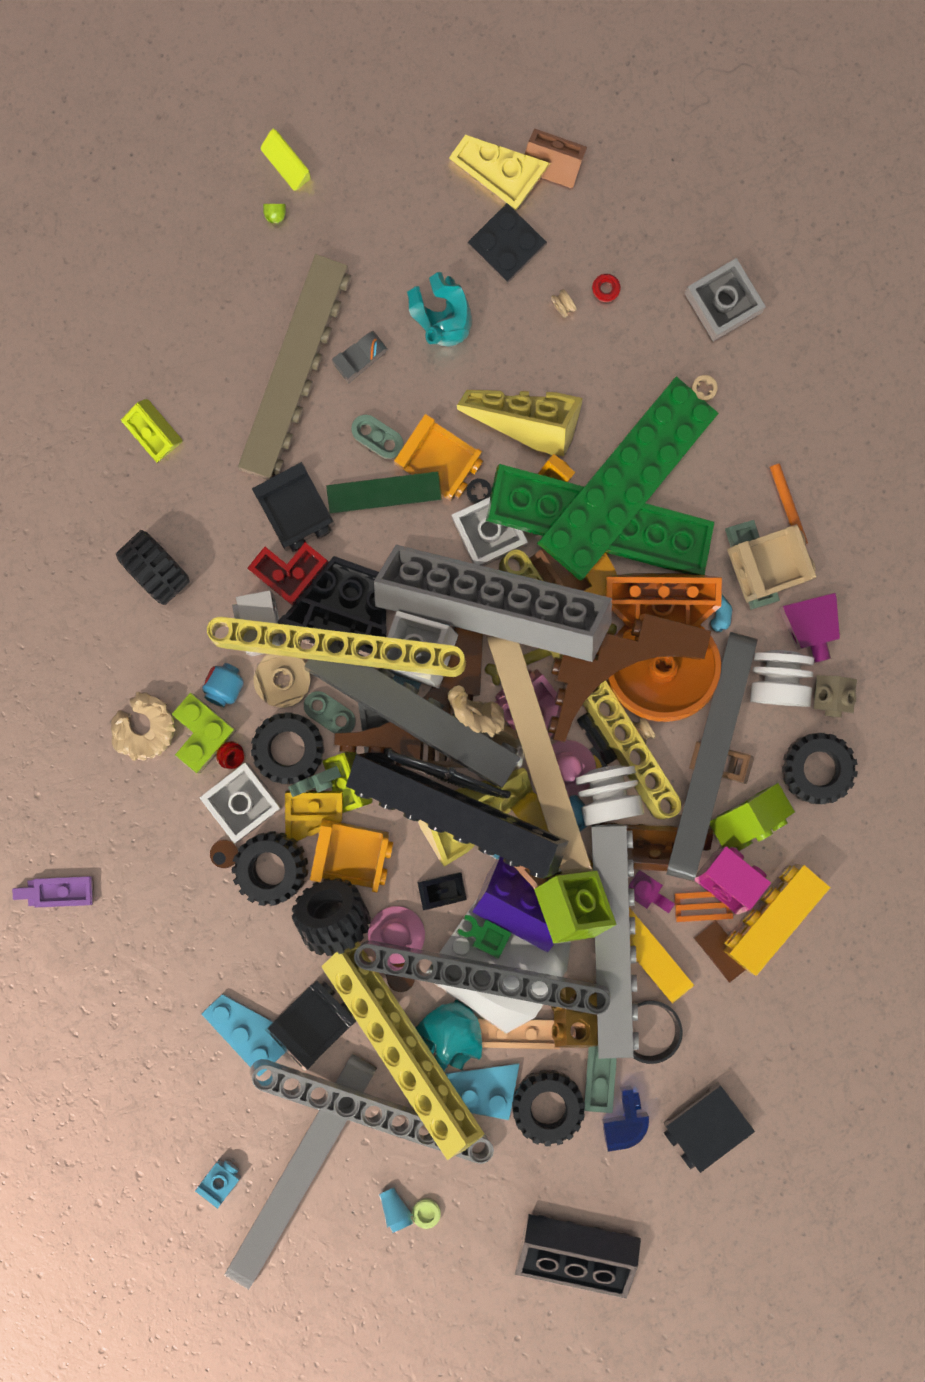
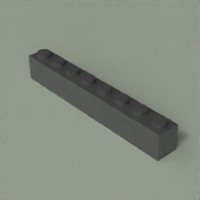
M334 641L330 645L329 651L338 653L343 649L344 644L340 641ZM309 659L304 666L305 670L499 789L503 788L520 760V757L516 755L518 750L505 742L499 745L491 740L492 737L487 732L476 733L469 726L465 727L455 717V713L451 716L442 710L443 704L431 697L428 700L417 695L419 690L407 682H404L403 685L393 680L394 675L384 668L376 670L369 666Z

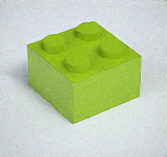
M598 871L558 875L534 889L553 944L594 938L617 925Z

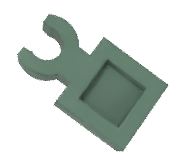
M335 766L299 781L288 788L292 797L314 788L319 793L333 787L331 781L341 777L338 767Z

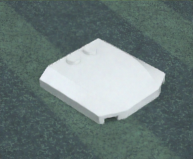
M475 901L466 915L474 917L478 925L482 927L486 919L472 912ZM462 919L440 951V954L563 977L568 967L571 941L555 943L547 953L511 934L500 958L495 959L472 947L475 938H463L456 933L458 929H462L465 932L471 929V924ZM431 964L426 973L433 971V964ZM449 965L446 968L447 974L454 979L462 976L459 966ZM479 970L475 973V979L478 983L486 984L491 980L489 973L485 970ZM507 976L503 979L504 986L508 989H516L519 986V981L514 976ZM542 981L532 984V990L537 995H543L548 991L547 985ZM436 984L506 1034L534 1019L544 1005Z

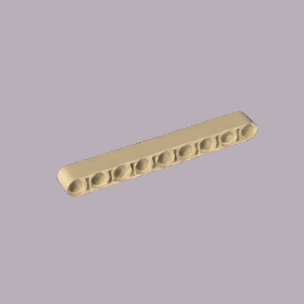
M489 636L487 637L488 644L548 831L569 841L560 865L562 874L590 872L592 868L520 644Z

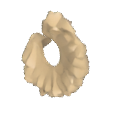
M459 685L448 692V700L454 709L455 717L465 727L469 726L476 733L487 732L490 737L504 730V711L500 705L491 701L484 704L481 701H470L467 699L468 695L464 692V687Z
M136 692L135 697L130 698V705L133 711L148 717L151 724L150 730L144 735L137 734L131 728L129 720L131 714L119 710L111 720L112 746L118 753L129 755L133 761H136L138 758L144 761L147 758H153L155 755L160 756L163 751H166L167 747L171 745V739L176 730L173 724V716L166 709L164 702L159 698L150 696L147 692Z

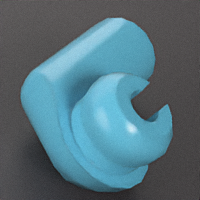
M723 594L721 596V607L716 610L715 618L711 620V627L715 632H722L731 625L733 609Z

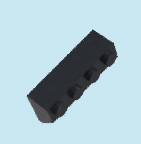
M529 1214L523 1232L515 1275L627 1299L638 1268L641 1238L633 1237L626 1233L619 1234L606 1231L598 1227L582 1226L570 1221L564 1222L550 1219L543 1215Z

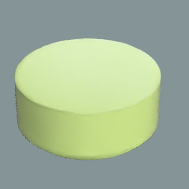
M430 1198L420 1199L413 1206L412 1218L417 1226L424 1229L432 1228L440 1220V1207L437 1202Z

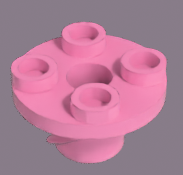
M572 740L552 744L568 797L578 795L579 791L587 790L590 784L576 785L575 778L596 769L594 757L589 749L583 744Z
M392 906L381 910L373 918L368 930V940L421 950L425 940V929L421 919L415 912L406 907ZM392 954L390 956L391 963L405 962L400 954Z

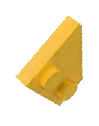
M285 791V834L287 838H294L296 841L319 833L322 819L336 822L342 821L343 791H321L319 793L317 791H307L295 797H292L290 791Z

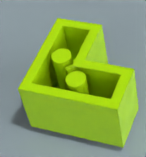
M189 693L172 713L177 720L193 732L175 756L195 773H201L216 756L219 748L237 731L193 693Z
M776 783L756 793L743 803L724 811L710 821V826L723 848L728 847L730 849V847H736L740 851L753 844L752 839L756 838L758 842L773 834L772 830L776 831L788 824L786 818L795 813L779 783Z

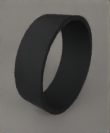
M644 1001L638 1003V1007L643 1005L659 1006L670 1014L675 1025L673 1042L664 1052L654 1056H645L633 1050L635 1060L646 1064H657L666 1061L678 1050L683 1036L682 1024L676 1012L668 1005L658 1001Z

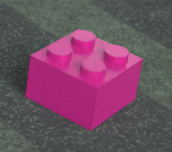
M724 847L710 856L697 873L695 881L705 890L712 893L720 902L728 906L736 915L752 909L771 882L766 879L767 875L763 870L755 865L751 867L743 860V854L737 849Z

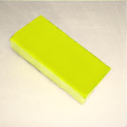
M273 128L261 145V151L289 186L296 191L310 180V172L279 132Z
M148 399L137 402L121 419L122 423L156 463L161 461L183 441Z
M344 752L322 760L325 770L337 766L341 777L331 781L333 784L331 789L332 791H343V813L373 802L372 798L364 799L354 794L355 790L346 787L355 756L357 755L356 752Z

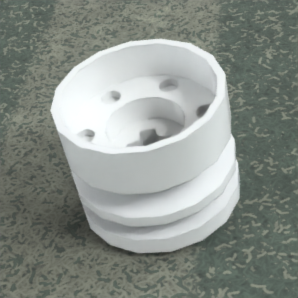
M786 650L754 653V661L765 662L766 667H753V672L765 675V681L752 683L750 702L784 706H811L812 688L799 684L800 678L813 677V672L800 670L801 666L814 665L813 657Z
M607 766L590 770L586 774L575 778L576 785L590 784V789L579 791L578 795L593 798L592 803L581 807L585 826L644 814L641 796L627 795L626 789L638 785V781L624 782L623 777L636 773L635 766Z

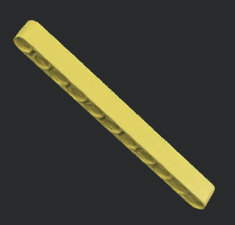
M521 550L510 551L499 563V570L543 581L529 557ZM509 559H515L519 562V571H514L509 567ZM549 651L553 658L560 657V653ZM605 680L584 701L583 706L594 719L595 725L599 727L605 736L610 748L614 750L620 765L627 767L635 766L636 773L627 776L630 781H638V785L634 787L650 813L659 820L676 816L681 810L679 796ZM600 703H606L609 706V716L601 714L599 710ZM616 727H621L624 730L625 739L623 741L616 738ZM631 751H636L639 754L640 763L638 765L631 762ZM647 775H651L655 779L654 789L646 786L645 778ZM662 799H666L670 803L669 813L661 810L660 803Z

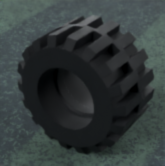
M140 530L116 552V557L120 564L154 600L162 605H166L190 583L186 572L146 531Z
M278 713L265 719L262 725L258 726L255 730L254 738L252 737L251 756L254 758L256 768L260 770L264 777L269 778L271 781L281 784H295L313 775L317 771L318 766L321 765L324 753L323 738L316 725L306 717L294 713ZM287 731L299 735L305 746L301 760L289 766L278 763L271 753V744L278 734Z
M813 733L800 737L794 744L790 745L788 753L784 755L783 760L785 762L784 766H782V772H784L785 778L783 780L785 784H788L790 788L788 790L802 801L811 804L834 803L839 798H844L848 794L847 791L852 789L855 784L853 780L858 774V771H855V765H858L857 759H854L852 755L854 751L852 748H848L847 742L833 734ZM825 752L832 758L835 765V773L828 784L817 786L810 783L806 778L804 764L810 754Z
M276 831L258 834L241 845L238 849V854L234 855L233 862H235V866L232 867V874L236 875L233 882L235 885L239 884L241 888L239 893L242 896L246 894L248 901L252 903L257 901L259 902L258 905L261 906L270 904V906L278 905L298 893V890L305 883L304 878L308 875V870L305 866L308 864V860L303 857L302 853L305 851L302 846L299 848L296 845L298 841L294 838H287L285 833L276 834ZM262 853H273L282 860L285 874L280 883L271 885L262 881L258 876L256 861Z
M328 878L324 879L321 883L316 882L312 884L311 888H306L302 891L303 895L297 897L295 900L297 904L292 907V920L304 944L311 952L315 951L318 955L326 953L327 956H333L336 952L342 954L345 953L344 950L348 948L351 950L355 947L356 942H361L364 939L363 934L368 933V924L371 923L370 913L358 888L352 885L350 881H342L341 878H335L331 881Z
M541 1070L540 1073L528 1075L529 1078L523 1079L519 1084L518 1090L516 1089L512 1102L513 1116L517 1128L521 1130L525 1138L531 1139L537 1145L542 1143L545 1146H551V1144L557 1143L558 1146L563 1144L564 1140L572 1139L574 1137L573 1134L580 1130V1124L584 1121L585 1117L584 1100L576 1083L567 1075L559 1074L558 1071L554 1070L552 1072ZM554 1092L563 1098L565 1113L561 1119L554 1123L545 1124L534 1118L531 1111L532 1102L541 1093Z

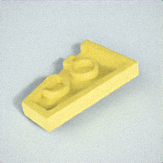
M468 135L463 137L449 157V159L514 209L520 207L551 164Z

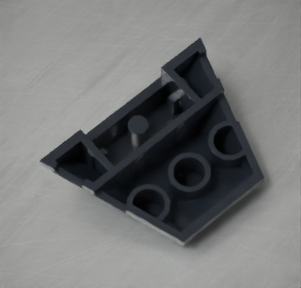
M333 556L307 590L296 599L294 605L278 620V624L386 637V609L375 605L374 580L379 572ZM307 637L302 642L314 646L315 639ZM364 644L359 648L358 653L367 657L372 653L373 647Z

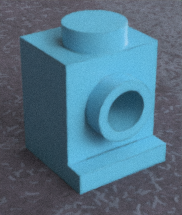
M218 1159L195 1192L218 1209L240 1180L239 1169L228 1160H225L223 1163ZM221 1178L224 1181V1186L218 1188L214 1184V1180Z

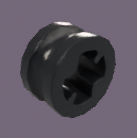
M477 478L469 483L467 497L471 503L476 504L491 497L492 488L487 480ZM481 484L482 489H487L488 491L487 495L483 494V499H478L477 495L471 494V490H475V485Z

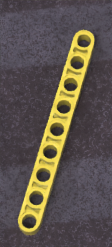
M216 617L207 626V634L211 641L217 647L448 677H456L462 674L466 667V660L462 650L452 645L228 617ZM223 626L229 628L226 637L221 639L215 638V632L218 628ZM247 631H257V638L254 641H244L243 637ZM285 634L286 641L282 645L275 646L272 644V639L275 635ZM307 637L315 639V644L312 648H301L303 639ZM334 641H342L344 643L343 649L338 653L329 651V647ZM364 644L373 647L372 653L367 657L358 655L359 648ZM392 648H398L402 651V655L397 660H389L387 658L388 651ZM425 651L431 654L430 660L425 664L415 661L417 654ZM450 655H455L460 658V662L456 667L450 668L444 664L445 659Z

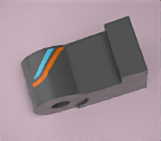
M371 331L356 344L354 343L344 352L336 355L332 362L349 384L383 356L388 348L378 335Z

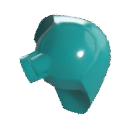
M437 272L429 277L434 295L446 299L447 305L445 310L436 312L426 308L420 288L415 286L407 291L409 313L426 331L425 338L429 344H438L445 347L455 346L462 343L468 337L472 326V313L462 287L456 284L451 276H447L444 280L442 272Z
M457 999L454 1002L443 1004L434 1009L415 1027L431 1053L434 1054L435 1051L434 1058L444 1072L448 1064L463 1070L465 1063L470 1058L479 1060L482 1057V1034L478 1018L468 1006Z

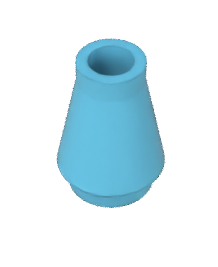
M395 1188L379 1194L387 1228L390 1227L392 1233L413 1224L411 1219L413 1215L401 1200Z

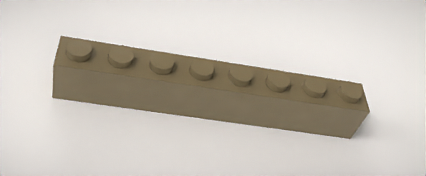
M315 254L238 465L241 471L266 480L281 473L284 460H281L283 450H289L294 436V434L290 433L294 422L298 424L303 412V407H300L303 396L308 397L313 381L309 380L313 369L318 370L323 355L319 351L322 343L327 344L332 332V328L329 327L332 316L337 318L342 304L338 300L342 290L347 291L351 280L347 265Z

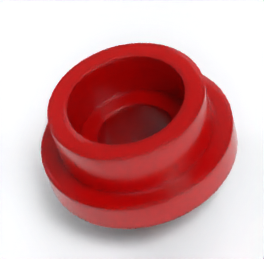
M612 274L599 275L594 280L592 286L594 296L601 302L615 300L621 289L619 280ZM608 284L612 290L609 293H604L601 290V286Z
M235 741L224 743L216 754L218 764L226 769L239 767L244 760L242 746Z

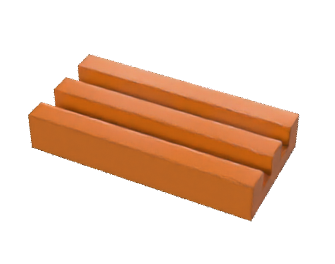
M710 892L674 894L676 922L733 919V913L723 902L683 905L680 903V899L715 897ZM726 908V913L681 916V910Z

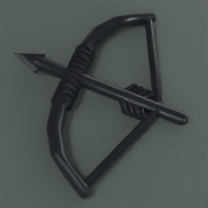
M389 749L387 752V756L392 760L425 773L426 776L429 775L430 777L437 778V780L440 779V781L454 784V786L458 785L461 788L508 799L511 795V792L508 790L498 789L459 773L454 767L448 769L399 754L392 749Z

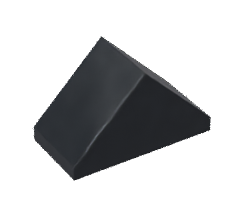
M461 872L418 880L417 882L423 910L467 900Z

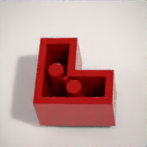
M305 542L288 564L267 547H264L247 569L293 606L296 599L307 590L312 581L329 562Z

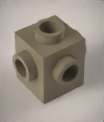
M817 675L814 709L825 711L824 716L842 718V712L854 713L857 679Z

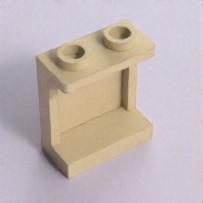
M797 524L727 549L746 603L816 578L815 563L809 557L805 546V536L799 530Z

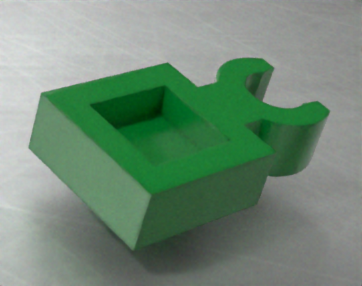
M465 915L463 919L471 924V929L468 932L458 929L456 933L463 938H475L472 947L495 959H499L512 933L488 920H485L481 927L474 917Z

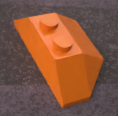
M630 573L606 576V597L612 598V611L631 630L635 619H640L642 614H649L698 627L721 607L722 577L684 573Z

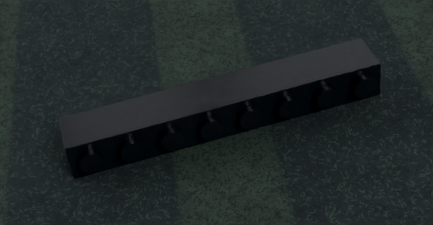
M366 752L355 756L346 787L355 790L354 794L358 797L375 799L379 801V806L385 809H397L403 812V816L409 820H421L428 823V828L431 830L450 833L453 835L454 840L464 844L472 843L478 846V850L484 854H496L503 857V861L508 865L525 867L535 877L544 879L558 873L569 842L568 840L372 753Z

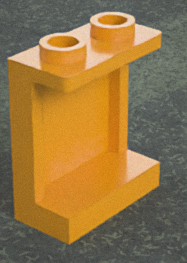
M425 414L394 460V464L410 475L439 471L442 496L452 501L455 496L457 498L462 496L468 486L465 483L470 472L475 475L484 461L480 459L482 456L481 450L478 448L476 450L435 423L433 418Z
M322 819L310 880L321 882L322 878H330V880L341 878L342 881L348 880L351 884L370 887L372 892L377 893L379 885H385L388 869L383 868L384 859H390L393 842L388 841L389 832Z

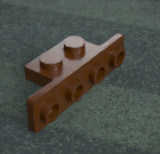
M600 823L599 825L617 824V823ZM626 824L627 831H632L633 848H627V859H633L634 869L667 871L678 827ZM708 829L703 851L711 850L713 829Z

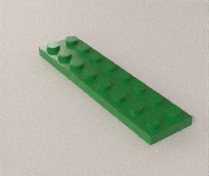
M677 376L673 378L537 544L578 580H583L719 413L707 402L699 399L696 393Z
M499 464L495 472L486 521L543 536L584 486ZM645 503L605 553L684 574L705 575L715 522Z

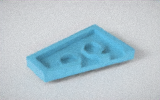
M222 994L202 1013V1016L250 1068L254 1062L260 1059L276 1062L285 1053L283 1048L265 1031L274 1021L265 1018L225 994ZM267 1069L260 1070L257 1075L260 1077Z
M519 1063L445 1073L471 1113L509 1120Z

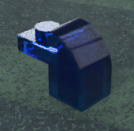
M631 1086L620 1087L624 1116L602 1119L605 1144L608 1152L631 1148L637 1145L647 1133L649 1115L647 1112H636V1110L641 1109L639 1092L633 1093Z

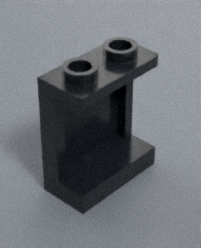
M302 462L252 488L285 551L291 549L292 552H296L306 540L315 535L317 539H320L332 532L331 527L335 523Z
M316 980L265 1029L304 1071H307L356 1022L345 1002L339 1004L333 997L335 994L334 990L324 981L320 984Z
M719 1082L711 1086L707 1094L671 1121L667 1120L664 1122L667 1128L663 1132L673 1147L679 1144L685 1153L681 1157L690 1170L696 1167L700 1173L755 1132Z

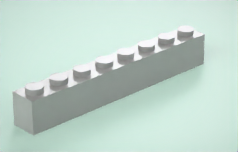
M626 824L592 825L593 871H598L617 924L595 937L596 984L605 986L610 993L609 1008L604 1013L597 1014L599 1058H634L633 1050H639V1033L633 1032L632 1021H638V1003H632V992H637V975H631V963H636V946H630V935L635 934V917H629V906H635L634 888H628V877H634L633 859H627V848H633L632 831H627ZM597 992V1006H600L606 999L603 994Z

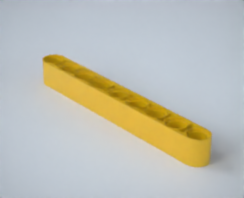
M532 790L510 808L518 819L548 831L538 796ZM589 859L593 871V862ZM629 907V917H635V934L630 935V946H636V961L673 1004L689 991L694 984Z

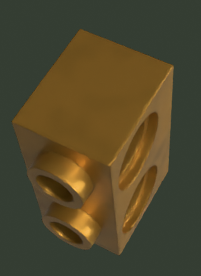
M565 987L560 991L561 997L567 1001H570L571 997L574 999L577 996L576 991L572 987ZM597 992L589 996V1001L594 1006H597ZM551 1006L554 1011L552 1038L554 1039L555 1047L588 1048L598 1046L597 1014ZM572 1026L576 1030L575 1038L571 1035Z

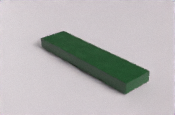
M439 471L326 485L329 513L442 500Z

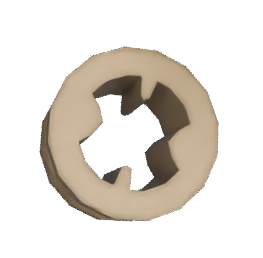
M564 289L560 290L558 296H551L553 304L564 318L568 316L567 313L569 311L575 312L577 310L574 302Z
M702 375L694 380L691 389L699 399L708 402L716 395L718 386L713 377ZM700 382H705L706 386L712 387V391H708V396H704L703 392L697 391V387L701 385Z
M640 717L639 722H632L645 744L648 738L654 739L656 737L645 718Z

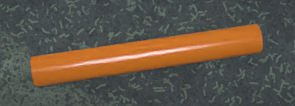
M780 463L773 465L769 468L790 526L798 525L799 530L805 536L806 544H808Z

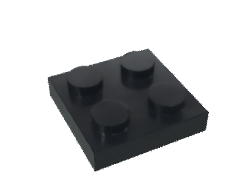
M506 203L467 242V245L508 284L547 245V241Z

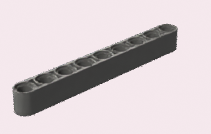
M733 632L729 634L721 665L720 679L713 695L666 875L692 882L695 881L756 649L757 638Z
M378 941L363 942L354 954L355 962L360 968L394 976L590 1014H602L610 1005V993L605 986ZM365 948L373 949L376 953V960L373 962L365 961L362 957V950ZM392 954L402 955L405 960L404 966L400 968L394 967L390 962V956ZM422 959L430 960L433 964V971L430 973L422 972L418 967V962ZM449 965H457L461 968L462 976L453 979L447 974L446 968ZM479 970H485L489 973L491 980L486 984L478 983L475 979V973ZM507 976H514L518 979L519 986L516 989H508L504 986L503 979ZM542 981L547 985L548 991L543 995H537L532 990V984ZM565 987H572L576 991L577 996L573 1000L567 1001L561 997L560 991ZM599 992L603 994L606 999L605 1002L600 1006L592 1005L589 1001V996L592 993Z

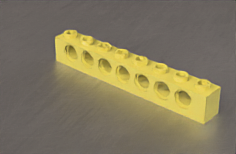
M356 942L354 948L351 950L348 948L342 954L336 952L321 967L446 1159L449 1160L465 1151L485 1134L379 972L364 970L356 964L354 954L360 946V943ZM363 949V959L367 962H371V960L369 959V957Z

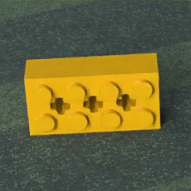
M788 865L778 877L781 879L779 884L775 888L769 887L761 896L760 900L763 903L758 909L752 908L744 916L742 922L745 924L738 932L733 930L723 942L727 946L723 951L754 976L758 975L831 888L805 865Z

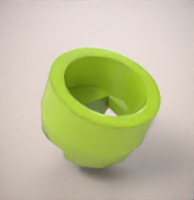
M263 204L265 219L270 223L282 222L286 214V204Z

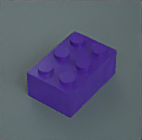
M499 856L486 876L472 912L548 953L554 944L534 888L514 866L506 864L503 861L504 858Z

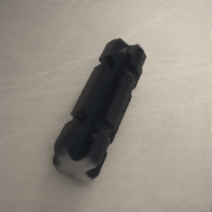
M585 713L577 719L578 724L582 730L585 729V735L596 751L601 753L600 757L604 763L610 764L618 758L617 755L610 748L599 727L594 724L595 721L590 713Z

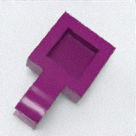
M638 870L628 885V888H634V900L646 909L653 902L667 913H670L675 905L672 901L658 893L663 885L641 870Z

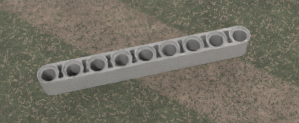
M352 1054L335 1083L364 1092L377 1068ZM341 1098L338 1102V1107H349L352 1103V1098ZM319 1110L224 1276L246 1289H250L347 1122L346 1119Z
M257 1060L250 1068L252 1083L260 1091L441 1151L430 1133L427 1135L419 1134V1129L424 1124L414 1109L270 1060ZM262 1069L271 1071L270 1078L265 1081H260L256 1078L257 1073ZM290 1078H295L299 1081L297 1087L293 1090H286L283 1087L285 1081ZM320 1087L326 1090L324 1096L320 1099H313L311 1097V1093L315 1088ZM343 1097L352 1098V1103L347 1108L338 1107V1102ZM370 1106L379 1107V1112L374 1117L365 1116V1111ZM397 1115L406 1116V1120L401 1126L392 1125V1120ZM483 1135L465 1151L456 1155V1157L483 1164L492 1158L494 1152L493 1145L486 1135ZM476 1143H485L483 1151L479 1153L472 1152V1148Z

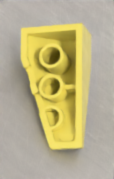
M466 390L457 404V410L537 451L564 457L573 441L583 398L557 392H546V397L529 396V391H520L519 395L507 396L502 391Z
M523 767L512 771L502 790L511 792L508 799L486 795L467 788H459L455 791L508 814L511 811L510 808L533 789L527 771ZM486 780L481 781V782H484V783L489 784V785H491V786H494L493 784L489 783V782L486 781ZM421 820L418 821L422 832L444 867L468 853L475 846L472 843H460L453 839L452 834L445 831L443 833L433 831L428 828V823Z

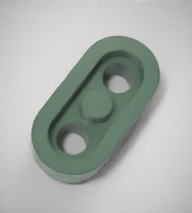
M360 415L352 423L351 430L355 440L384 459H395L404 447L403 439L399 433L371 415ZM369 426L371 427V433L363 435L361 428ZM387 441L395 443L393 450L385 449L384 445Z
M315 691L305 698V713L334 734L351 733L354 730L356 718L353 712L324 692ZM316 700H320L323 703V708L320 711L313 709L312 705ZM339 716H344L347 720L346 725L343 727H339L336 724V719Z

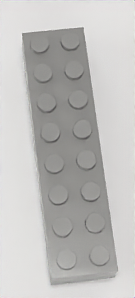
M395 545L374 580L375 605L377 607L396 612L400 611L427 620L593 662L611 625L612 598L400 545Z

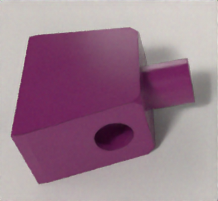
M836 593L780 607V613L797 650L810 647L814 663L831 659L827 642L840 639Z

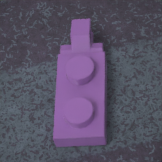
M92 876L36 878L34 880H27L28 887L12 888L13 900L28 899V906H34L35 908L93 905Z

